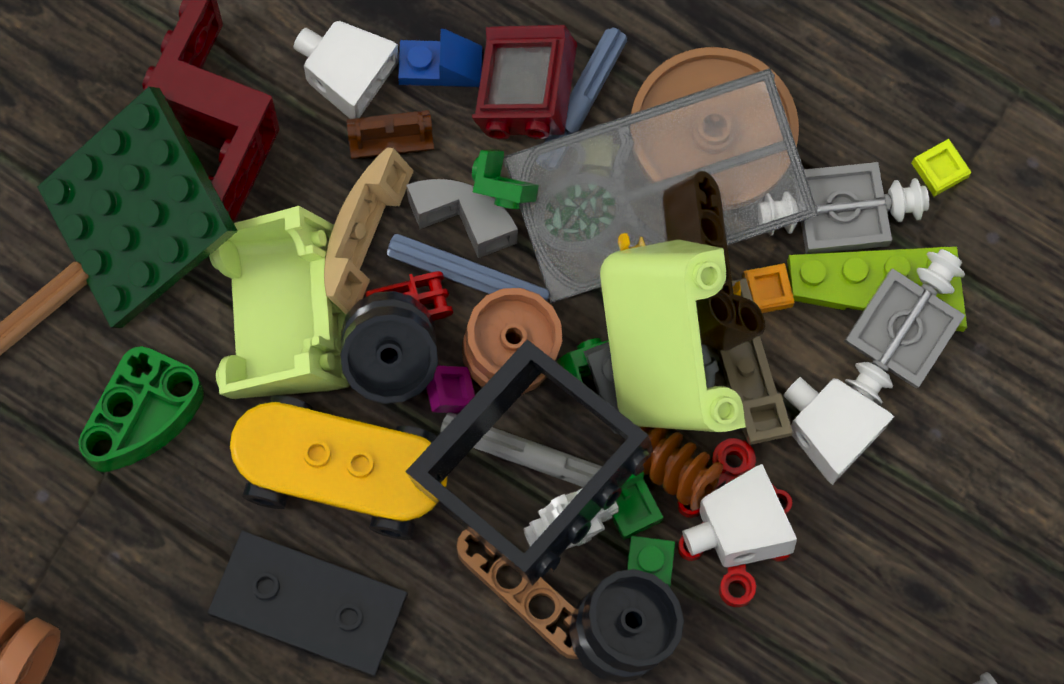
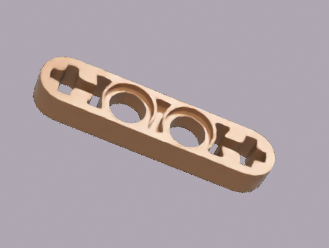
M464 530L457 542V552L461 562L561 655L570 659H579L573 651V647L569 648L564 644L567 635L560 627L557 626L554 634L547 630V628H550L558 621L562 611L569 615V617L564 619L563 624L570 629L572 613L575 608L541 577L533 586L522 577L521 583L516 588L505 589L501 587L497 582L496 575L502 567L509 565L499 558L494 562L489 573L484 572L482 569L488 566V561L478 553L472 557L467 555L469 551L467 541L472 539L478 542L479 540L469 531ZM485 546L486 553L494 559L496 554ZM536 596H547L553 601L555 610L549 618L537 619L530 613L529 603Z

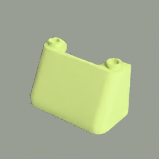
M300 206L234 223L238 232L209 255L214 268L232 279L236 355L226 356L219 363V368L216 370L219 394L231 399L333 391L349 387L350 384L342 373L340 356L341 329L346 314L326 296L324 284L326 252L334 225Z
M678 239L621 250L610 254L601 266L600 280L619 412L640 427L727 432L745 428L743 404L736 391L725 386L707 388L696 300L716 295L726 281L724 249Z

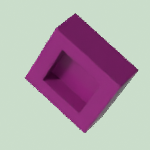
M437 366L433 380L426 387L431 410L436 413H460L475 396L470 372L467 367Z

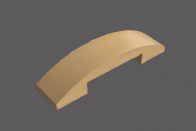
M386 148L360 176L347 196L331 232L325 258L326 296L345 314L359 300L363 299L370 279L360 268L385 206H400L407 189L406 185L409 184L414 171L394 148Z

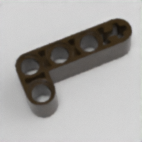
M699 171L665 189L663 193L667 241L679 239L724 249L726 281L716 295L696 300L701 344L722 351H728L763 334L765 319L761 309L755 302L733 293L721 193L715 179L709 173Z

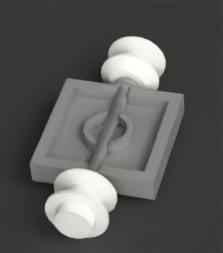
M878 162L803 170L818 214L816 217L801 221L806 254L890 246L892 236L887 212L890 211L891 215L898 222H902L905 213L912 212L916 220H921L923 211H928L929 209L927 187L920 186L917 178H913L910 187L902 188L900 182L894 180L888 190V194H884ZM795 175L793 178L798 203L788 192H784L781 201H773L770 194L767 193L764 197V202L758 203L759 225L806 210ZM797 223L785 227L788 234L793 232ZM775 230L768 232V234L772 236Z
M940 249L938 253H927L932 263L928 269L917 268L916 270L920 281L923 283L922 286H919L893 268L889 270L843 341L873 360L872 363H856L855 366L860 373L856 380L846 379L845 383L874 403L880 405L883 403L878 395L882 387L893 388L890 376L886 373L887 371H890L914 388H919L965 317L963 313L936 297L938 293H954L955 290L950 281L954 276H965L964 271L960 268L962 261L946 250Z

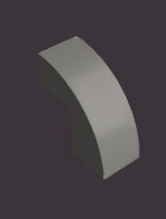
M429 179L406 185L408 202L420 229L460 215L478 258L517 244L518 229L504 207L495 205L493 197L473 193L474 186L447 179Z

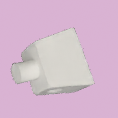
M341 21L334 22L324 37L308 28H304L297 36L293 46L296 51L308 57L304 64L307 82L350 119L360 118L399 62L398 44Z
M799 377L783 395L801 412L791 424L793 438L832 485L887 428L894 418L890 412L835 378L818 393L804 379Z
M763 464L752 468L705 496L700 503V515L703 523L682 531L686 546L692 556L715 547L724 567L794 553L797 541Z

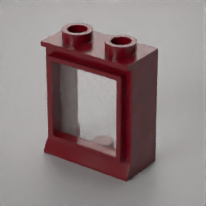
M565 25L486 27V48L475 114H472V119L485 135L494 139H507L510 135H526L534 139H546L549 135H564L577 42Z

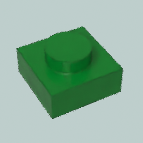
M631 536L627 570L636 569L654 574L670 587L675 541Z

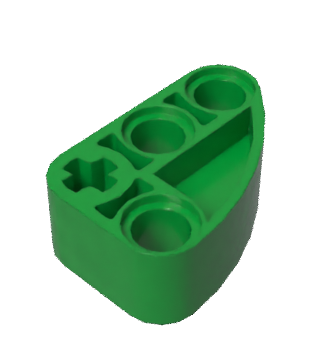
M140 346L128 350L119 362L78 441L79 450L89 465L101 472L117 470L152 455L174 439L192 420L204 399V388L195 370L147 347ZM146 365H149L152 371L148 375L142 372L141 377L138 378L135 371L138 368L145 370ZM187 381L193 384L192 390L185 396L177 397L171 394L174 386L180 382ZM126 401L133 403V408L128 415L124 417L113 416V410L117 404ZM106 439L112 441V447L107 454L103 456L92 455L93 447L97 442Z

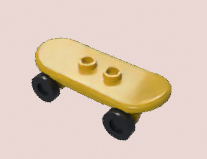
M273 395L269 403L259 404L247 410L237 420L231 433L230 451L232 460L240 474L249 481L245 485L242 497L254 504L273 509H285L288 496L290 495L372 515L369 526L370 530L380 535L400 540H411L413 537L415 524L408 520L420 518L436 506V503L413 484L405 472L438 437L424 429L412 426H397L396 430L314 411L310 404L302 400L283 395ZM447 477L441 482L444 487L447 486Z

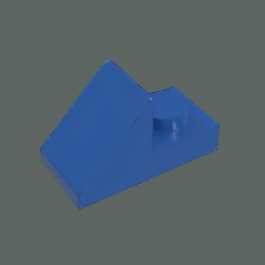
M441 29L440 41L400 40L399 85L479 87L482 73L483 46L446 29Z

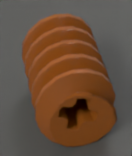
M641 427L640 429L649 435L654 450L651 453V457L643 464L645 469L643 471L644 475L650 474L653 483L657 485L663 484L664 490L668 494H677L678 501L684 505L690 504L691 511L699 509L701 500L716 489L723 470V464L716 462L707 469L706 466L710 459V455L707 452L700 453L695 459L692 458L696 451V444L689 442L680 449L679 447L683 440V435L680 432L673 433L667 439L666 437L669 432L667 428L653 429L652 427Z

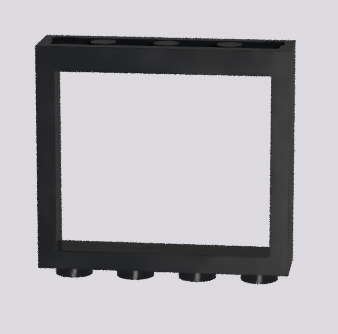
M527 339L405 472L421 492L533 586L550 569L554 572L561 560L559 556L571 543L577 544L586 536L591 528L590 521L601 509H609L617 501L622 492V485L632 474L637 476L645 470L643 464L651 457V453L654 450L647 433ZM542 373L626 441L531 547L523 553L444 487L441 482Z

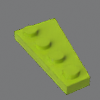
M957 247L789 255L787 259L789 282L794 301L840 310L850 308L864 311L892 268L919 286H922L923 283L920 281L916 270L917 268L928 269L932 263L927 253H938L940 249H943L958 258ZM954 276L950 281L955 290L954 293H938L936 297L965 315L956 331L964 332L967 328L962 282L961 277Z

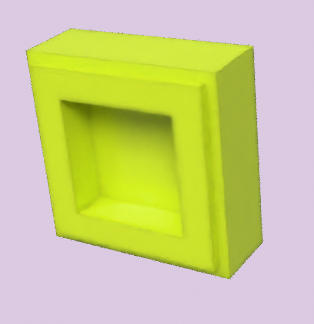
M949 139L918 155L911 163L934 197L969 178L972 173Z

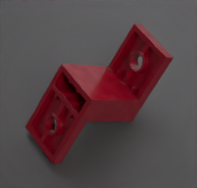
M182 0L179 8L180 19L174 31L170 29L165 34L161 44L162 55L157 65H152L147 70L143 80V89L145 90L148 87L160 88L185 135L221 149L218 159L221 164L215 176L210 175L209 179L233 223H235L280 130L274 102L271 95L202 69L223 26L217 0Z

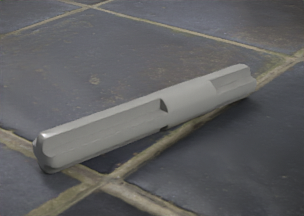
M447 413L441 425V432L457 414ZM493 427L473 447L584 487L602 467Z

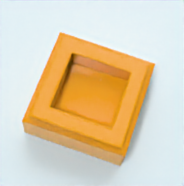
M785 263L743 271L742 278L747 279L753 302L758 305L762 313L792 308L795 302Z

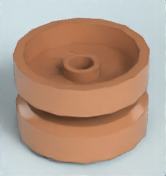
M523 288L500 289L486 295L474 307L462 342L463 363L468 368L471 378L483 388L527 339L555 361L563 341L561 321L553 306L539 294ZM541 373L523 394L536 389L547 377Z
M0 599V684H42L57 653L60 642V630L37 617L25 623L24 611Z

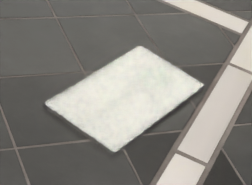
M771 68L504 156V166L507 168L511 179L539 185L536 202L520 203V209L546 289L549 291L548 299H550L551 303L601 287V266L610 254L620 251L617 242L620 234L628 233L630 239L628 248L636 246L640 237L644 238L646 246L667 242L663 193L665 189L699 171L709 173L719 186L727 246L819 216L817 212L818 206L814 202L774 81L775 75L772 73Z

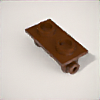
M429 110L347 119L351 159L376 157L386 148H394L398 154L434 150Z

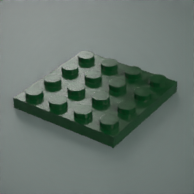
M156 87L145 89L37 186L73 257L81 264L83 271L89 275L86 281L111 328H123L238 232L161 89Z

